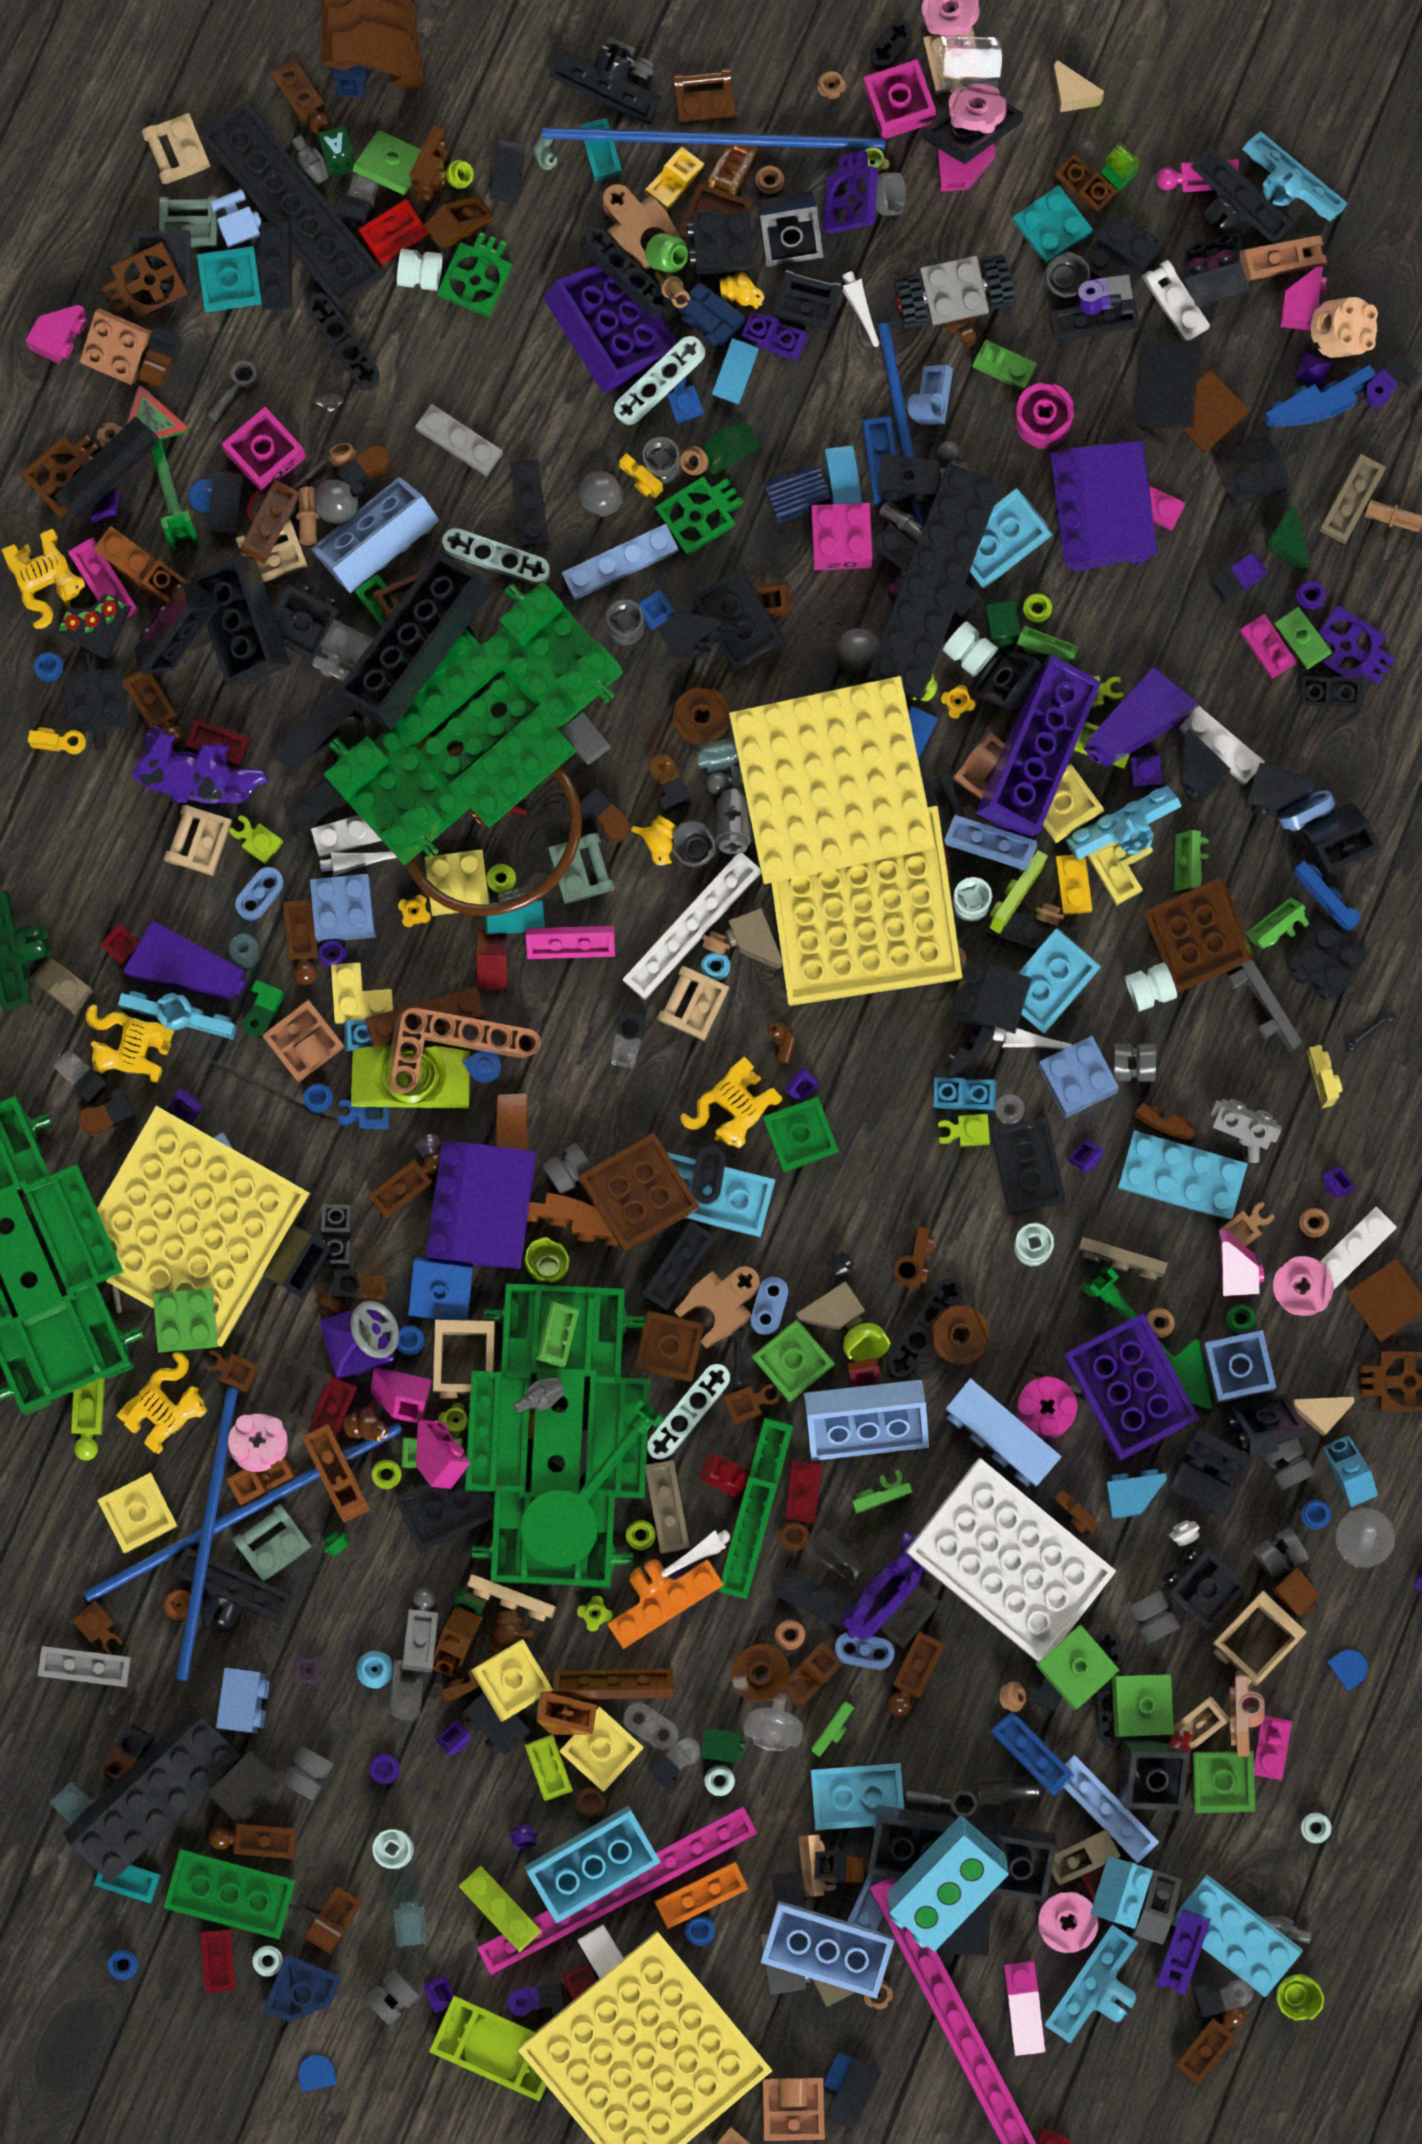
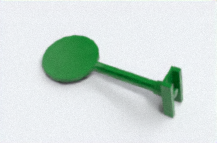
M644 1398L640 1399L633 1408L637 1415L630 1423L632 1426L579 1494L569 1490L555 1489L540 1494L528 1504L521 1520V1536L525 1548L536 1560L548 1566L566 1567L578 1563L591 1552L597 1540L598 1522L594 1509L588 1503L589 1499L641 1433L645 1434L651 1425L657 1428L665 1419V1414L660 1413L655 1419L654 1416L657 1412L650 1406L642 1409L648 1401Z

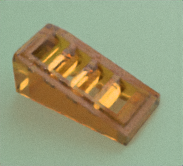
M727 145L709 178L708 186L736 196L759 146ZM733 150H739L743 153H746L747 156L744 157L740 154L733 152ZM729 159H730V160H733V161H735V162H737V163H740V164H742V165L739 166V165L734 164V163H732V162H730V161H728V160H729ZM724 169L736 174V176L724 172Z

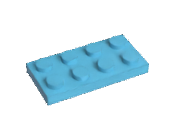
M1134 1131L1118 1188L1231 1221L1248 1163Z
M667 1152L691 1191L696 1159ZM705 1162V1163H706L708 1166H710V1167L716 1165V1164H712V1163ZM725 1167L721 1194L718 1200L710 1205L698 1203L700 1206L699 1210L685 1217V1219L761 1238L775 1179ZM705 1185L700 1191L703 1195H709L712 1189L710 1186Z
M1209 1875L1203 1878L1174 1914L1171 1923L1175 1927L1177 1926L1182 1909L1211 1918L1202 1948L1264 1997L1269 1994L1303 1951V1949Z

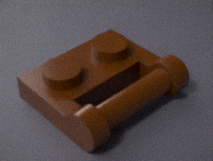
M722 67L721 71L682 75V72L673 73L679 125L736 119L730 67ZM723 82V89L684 94L685 86Z

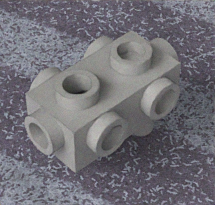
M1222 1099L1221 1102L1216 1100L1210 1113V1117H1213V1128L1238 1137L1240 1144L1248 1146V1162L1258 1163L1260 1161V1147L1268 1149L1271 1141L1276 1143L1282 1126L1277 1125V1121L1273 1119L1271 1114L1262 1110H1257V1112L1251 1111L1246 1108L1244 1103L1235 1099H1230L1229 1101Z

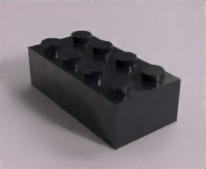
M235 555L191 577L192 582H197L220 604L206 625L226 685L246 687L291 665L256 559L250 556Z

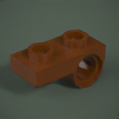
M918 1227L913 1257L904 1256L895 1263L894 1278L899 1284L907 1286V1288L919 1290L920 1283L926 1284L929 1266L923 1264L925 1254L931 1255L934 1237H929L930 1229ZM903 1264H910L915 1268L916 1273L912 1278H903L899 1274V1267Z
M337 1886L323 1910L313 1922L305 1939L332 1954L363 1902Z

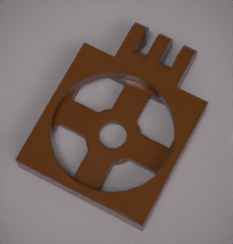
M163 241L111 265L116 279L100 287L102 293L112 288L114 289V293L105 297L108 303L119 299L120 303L111 307L113 313L131 306L136 318L189 293ZM145 256L158 257L165 261L167 265L158 269L150 267ZM135 262L140 272L139 278L127 283L125 279L127 267L130 263ZM147 274L155 276L154 284L149 285L145 282L144 278ZM173 275L174 287L172 293L165 296L160 284L163 279ZM142 289L148 290L155 302L152 304L141 303L135 299L133 294Z
M90 435L85 436L74 447L65 437L61 438L21 473L25 481L59 518L67 513L68 510L59 501L52 500L49 495L56 489L63 488L73 478V475L84 467L100 450L101 447L97 443L86 449L93 441ZM65 454L71 455L74 458L66 465H59L52 457ZM43 465L50 472V479L40 487L38 485V473ZM59 472L67 474V479L64 482L57 481L56 476Z
M1381 1351L1380 1366H1359L1360 1373H1371V1378H1360L1361 1385H1371V1390H1360V1396L1380 1397V1412H1422V1405H1416V1392L1422 1388V1376L1416 1372V1359H1422V1352ZM1397 1359H1403V1373L1400 1376H1386V1371L1392 1362ZM1408 1376H1412L1416 1381L1415 1386L1412 1388L1404 1384V1379ZM1386 1388H1399L1404 1393V1405L1396 1403L1389 1396Z

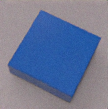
M661 590L656 591L637 603L643 611L644 620L650 630H653L675 615L673 608Z

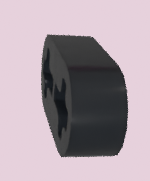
M902 19L893 20L874 43L870 50V62L875 69L886 70L891 68L911 41L912 29L907 21ZM900 29H904L905 38L899 36L897 40L893 43V30L899 31ZM887 47L890 48L887 54L888 60L883 58L881 61H878L877 52L882 54Z

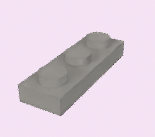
M433 404L429 406L415 426L418 432L486 477L503 454L501 449Z
M42 1646L38 1676L128 1687L132 1658Z

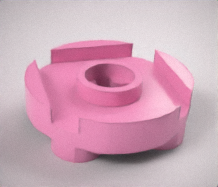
M924 0L922 4L923 19L927 25V30L931 34L965 36L971 32L972 26L978 20L980 13L978 0ZM950 7H955V11H954V12H951V13L944 12V11H949Z
M971 84L968 90L962 92L961 88L953 92L949 99L951 124L956 128L991 133L1006 115V99L1000 96V91L997 88L987 84Z
M1299 1256L1288 1260L1289 1262L1279 1268L1274 1277L1273 1291L1277 1301L1280 1302L1286 1311L1299 1316H1310L1325 1310L1334 1290L1333 1278L1326 1265L1317 1259ZM1303 1278H1307V1283L1311 1284L1310 1290H1307L1306 1294L1301 1295V1290L1297 1289L1296 1285L1297 1283H1302Z
M267 1414L242 1415L237 1419L236 1424L229 1433L228 1448L232 1458L237 1461L240 1467L252 1472H261L270 1469V1465L278 1460L280 1462L285 1457L288 1450V1437L281 1420ZM258 1437L266 1441L265 1443H260L259 1448H255L252 1440Z
M1073 1892L1059 1893L1050 1897L1043 1904L1038 1915V1930L1044 1942L1052 1949L1063 1953L1077 1952L1086 1948L1093 1941L1098 1930L1097 1916L1090 1914L1093 1906L1092 1903L1084 1896ZM1069 1914H1072L1076 1927L1074 1929L1068 1928L1064 1931L1061 1928L1063 1923L1059 1920L1061 1916L1068 1917Z

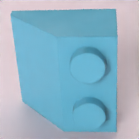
M1108 1856L1090 1914L1135 1929L1153 1870Z

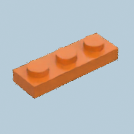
M736 1862L655 1901V1904L667 1929L749 1888Z

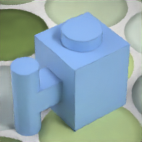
M242 189L210 201L214 212L225 208L227 213L226 216L218 218L217 222L228 249L260 236L258 229L261 228V220L257 211L252 213L250 207L238 211L236 207L237 203L246 200Z

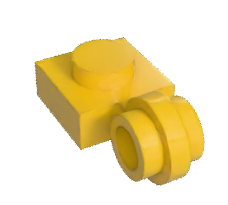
M40 727L38 731H29L28 743L32 748L58 752L66 750L70 754H78L86 746L85 737L76 730L67 732L63 737L55 734V730ZM72 739H78V740H79V742H78L77 745H75V746H70V745H69V743H70V741H71Z

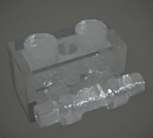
M941 37L939 65L943 76H951V79H940V91H951L953 94L959 88H961V91L968 90L971 84H987L998 89V80H987V77H1000L1002 48L999 39ZM961 76L977 77V80L961 79Z
M333 620L320 644L323 653L329 655V658L325 660L316 656L312 666L322 670L321 674L327 677L332 675L344 681L349 671L337 666L338 662L341 661L354 667L373 639Z

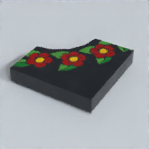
M104 593L98 603L90 608L77 609L68 607L57 633L95 654L109 659L132 606L110 594Z

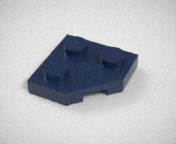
M286 1954L263 2011L288 2022H293L326 2008L332 2004L342 1976Z

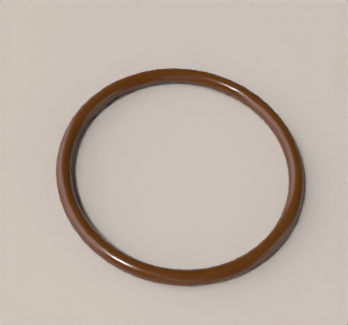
M463 743L448 749V753L451 756L460 755L464 749ZM559 766L553 774L561 784L568 801L570 832L560 861L541 884L530 892L510 901L497 904L467 903L450 897L435 887L424 875L414 857L406 864V867L416 884L424 893L444 907L475 916H495L511 913L525 908L545 896L556 886L569 869L578 849L581 836L582 814L576 788L564 768Z

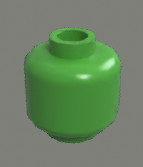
M665 233L656 234L647 244L646 260L653 269L675 273L681 270L687 262L688 249L686 243L677 236Z

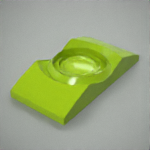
M383 1045L353 1050L351 1107L469 1109L470 1073L463 1064V1061L470 1057L469 1051L440 1046L423 1048L416 1086L413 1090L406 1093L395 1094L386 1085L391 1046ZM400 1048L404 1058L410 1059L412 1057V1049ZM398 1072L396 1083L400 1087L405 1088L408 1084L407 1076Z
M453 1996L430 2048V2053L537 2101H540L546 2088L544 2081L517 2050L522 2043L536 2033L535 2031Z

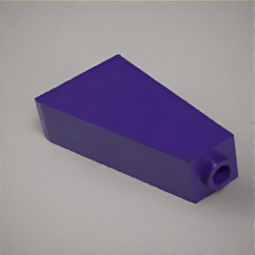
M1152 667L1089 738L1084 750L1092 761L1108 767L1185 721L1195 710L1198 703Z
M154 921L149 925L123 971L127 977L134 980L227 1000H233L235 995L240 996L248 982L245 980L247 975L244 970Z

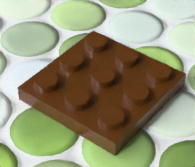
M1217 878L1144 911L1161 959L1170 971L1177 993L1255 960L1224 878Z
M655 1133L578 1175L579 1182L623 1253L700 1208Z

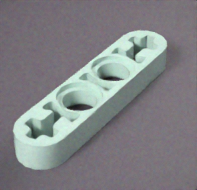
M693 336L681 339L615 403L614 412L622 423L627 425L637 423L703 360L705 348L699 339ZM688 346L695 349L696 353L693 356L688 354L686 350ZM678 355L686 363L684 366L676 359ZM668 364L677 365V372L674 376L668 378L663 375L665 366ZM647 384H655V394L648 398L642 395L643 388ZM636 395L644 403L642 406L634 399ZM627 405L633 411L630 416L627 413L625 414L623 410Z
M450 529L443 536L444 550L454 558L532 585L545 583L550 577L549 564L542 557L461 529ZM458 536L460 537V542L469 546V540H472L473 542L469 550L470 554H465L467 550L463 546L457 545L456 549H452L451 543L448 542L449 539L454 540ZM480 545H486L491 549V554L486 559H479L474 554L475 549ZM509 554L518 558V564L512 569H507L502 565L503 557ZM523 559H527L526 565L528 567L536 568L537 564L541 565L542 571L545 573L538 574L537 578L533 577L532 571L524 568L523 574L519 573L523 567Z
M721 1364L710 1365L654 1432L647 1445L648 1452L652 1458L656 1460L668 1459L711 1408L730 1383V1374L726 1367ZM712 1371L714 1373L722 1371L724 1373L722 1375L724 1383L721 1385L717 1382L711 1388L712 1391L716 1392L711 1397L710 1393L706 1389L699 1387V1385L704 1382L708 1386L712 1380L709 1374ZM698 1392L706 1396L707 1403L703 1408L695 1409L690 1405V1397L694 1393ZM681 1415L688 1420L686 1430L676 1432L672 1429L671 1421L675 1416ZM667 1428L671 1435L679 1439L676 1443L670 1439L666 1444L668 1452L664 1453L661 1451L656 1454L654 1452L656 1447L653 1443L655 1440L663 1441L667 1435L662 1433V1430Z

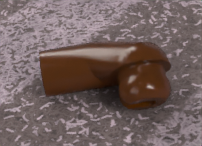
M773 1022L768 1027V1034L779 1047L776 1062L790 1065L795 1037L785 1024Z

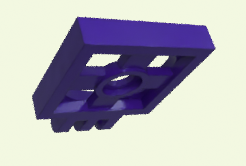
M865 150L841 155L839 157L838 173L827 175L824 231L835 233L875 224L878 169L868 166V154ZM859 178L863 179L866 191H859ZM848 181L847 192L844 196L838 197V185L841 182ZM854 195L855 201L852 205H849L848 200L850 196ZM864 204L861 211L857 215V210H859L861 205ZM844 208L846 210L845 222H838L836 220L837 210Z
M1338 605L1319 632L1323 640L1333 645L1335 652L1329 661L1324 658L1318 664L1337 676L1360 677L1363 675L1374 683L1380 684L1382 677L1376 674L1374 670L1386 675L1389 669L1380 661L1382 660L1389 665H1392L1395 661L1392 656L1379 649L1386 638L1384 634ZM1340 621H1347L1352 624L1347 634L1341 636L1332 631L1330 627L1332 624ZM1362 631L1370 637L1371 650L1369 653L1357 646L1356 640ZM1342 641L1350 642L1351 649L1349 651H1343L1340 648ZM1352 657L1361 663L1360 666L1352 669L1338 668L1344 658Z

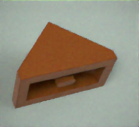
M542 1691L540 1693L537 1722L550 1734L592 1735L597 1705Z

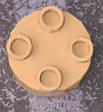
M1348 297L1325 301L1322 303L1321 308H1317L1313 313L1311 336L1314 343L1318 342L1321 347L1318 350L1323 355L1330 358L1362 354L1375 347L1378 313L1374 305H1368L1366 301L1358 297Z

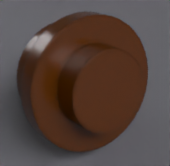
M323 1293L320 1299H316L315 1303L319 1306L317 1311L329 1318L342 1314L340 1310L343 1304L335 1298Z
M788 1522L780 1531V1542L789 1551H799L807 1545L809 1532L806 1526L800 1522Z
M587 1787L578 1794L576 1805L579 1812L584 1816L596 1817L604 1811L606 1798L604 1793L598 1788Z

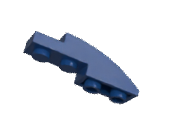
M1371 365L1363 369L1361 366H1358L1346 374L1347 378L1340 383L1333 381L1323 387V393H1320L1315 384L1309 388L1302 386L1291 394L1292 398L1284 403L1279 400L1266 409L1268 412L1265 414L1263 421L1266 426H1299L1322 421L1341 414L1355 406L1358 399L1355 393L1366 387L1376 376V373Z

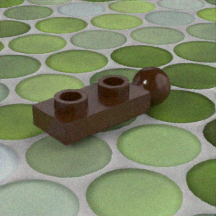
M295 59L270 73L272 80L301 122L309 117V127L315 134L330 130V117L324 112H319L325 108V104Z
M139 671L123 680L122 682L150 728L156 726L165 729V733L175 736L172 747L178 746L183 740V732L177 725L170 723L177 716L152 673L143 674Z
M312 899L283 902L289 961H298V965L294 969V978L298 983L308 985L314 982L317 977L316 967L310 963V959L319 958L314 930Z
M432 1151L428 1153L421 1167L414 1159L368 1195L386 1220L433 1184L428 1175L438 1174L441 1152Z
M918 1632L892 1685L900 1689L898 1694L892 1695L888 1700L887 1708L891 1715L900 1718L910 1712V1696L920 1698L945 1644Z
M236 1824V1833H233L228 1827L219 1825L210 1831L209 1842L214 1848L219 1850L227 1848L230 1844L234 1845L233 1854L294 1859L297 1829Z
M1238 2004L1227 2005L1225 2007L1226 2011L1222 2012V2022L1219 2023L1212 2018L1176 2062L1175 2066L1198 2085L1237 2038L1230 2030L1240 2027L1245 2022L1246 2012L1242 2006Z

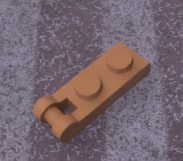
M1313 236L1246 249L1245 254L1251 280L1327 266L1326 255H1322L1321 250L1323 246L1322 237ZM1303 250H1310L1311 257L1304 258Z

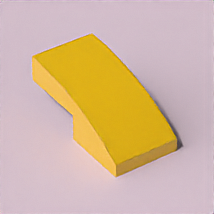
M681 147L664 165L663 171L645 189L644 196H653L668 211L703 168L704 163Z

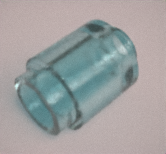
M726 738L700 745L701 751L696 752L700 769L706 768L707 773L735 766L734 763L739 762L735 739L728 741Z
M240 934L230 942L229 952L238 966L249 968L257 964L261 957V950L257 941L252 936ZM249 946V950L246 953L239 952L242 947Z

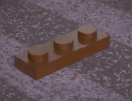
M275 479L239 551L265 564L300 492Z

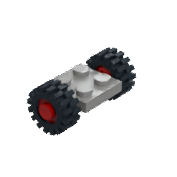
M1000 254L982 258L980 260L982 278L977 256L920 268L924 292L921 289L917 273L894 278L895 295L903 327L906 329L928 324L926 303L932 326L988 314L989 309L986 297L988 298L991 310L1014 305L1013 283L1005 255Z

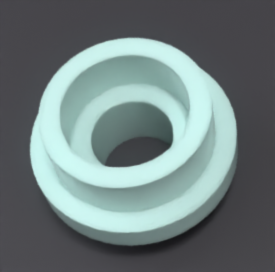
M715 1766L705 1776V1786L713 1795H726L734 1787V1775L727 1767ZM717 1775H722L726 1779L722 1787L714 1784V1778Z
M1311 1813L1301 1823L1302 1835L1309 1842L1321 1843L1329 1837L1331 1823L1323 1814ZM1314 1822L1321 1825V1831L1318 1834H1314L1310 1830V1826Z
M273 1946L261 1947L253 1956L254 1969L263 1976L277 1974L283 1963L281 1952ZM266 1955H270L274 1959V1963L270 1967H266L263 1964V1958Z

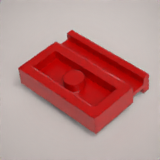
M407 199L358 229V232L373 255H375L380 266L398 256L402 248L409 249L429 236L428 231Z

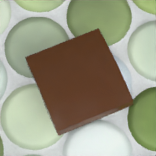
M1209 370L1197 381L1194 426L1180 428L1206 455L1250 411L1213 371Z
M1398 1258L1346 1293L1380 1342L1422 1314V1291Z

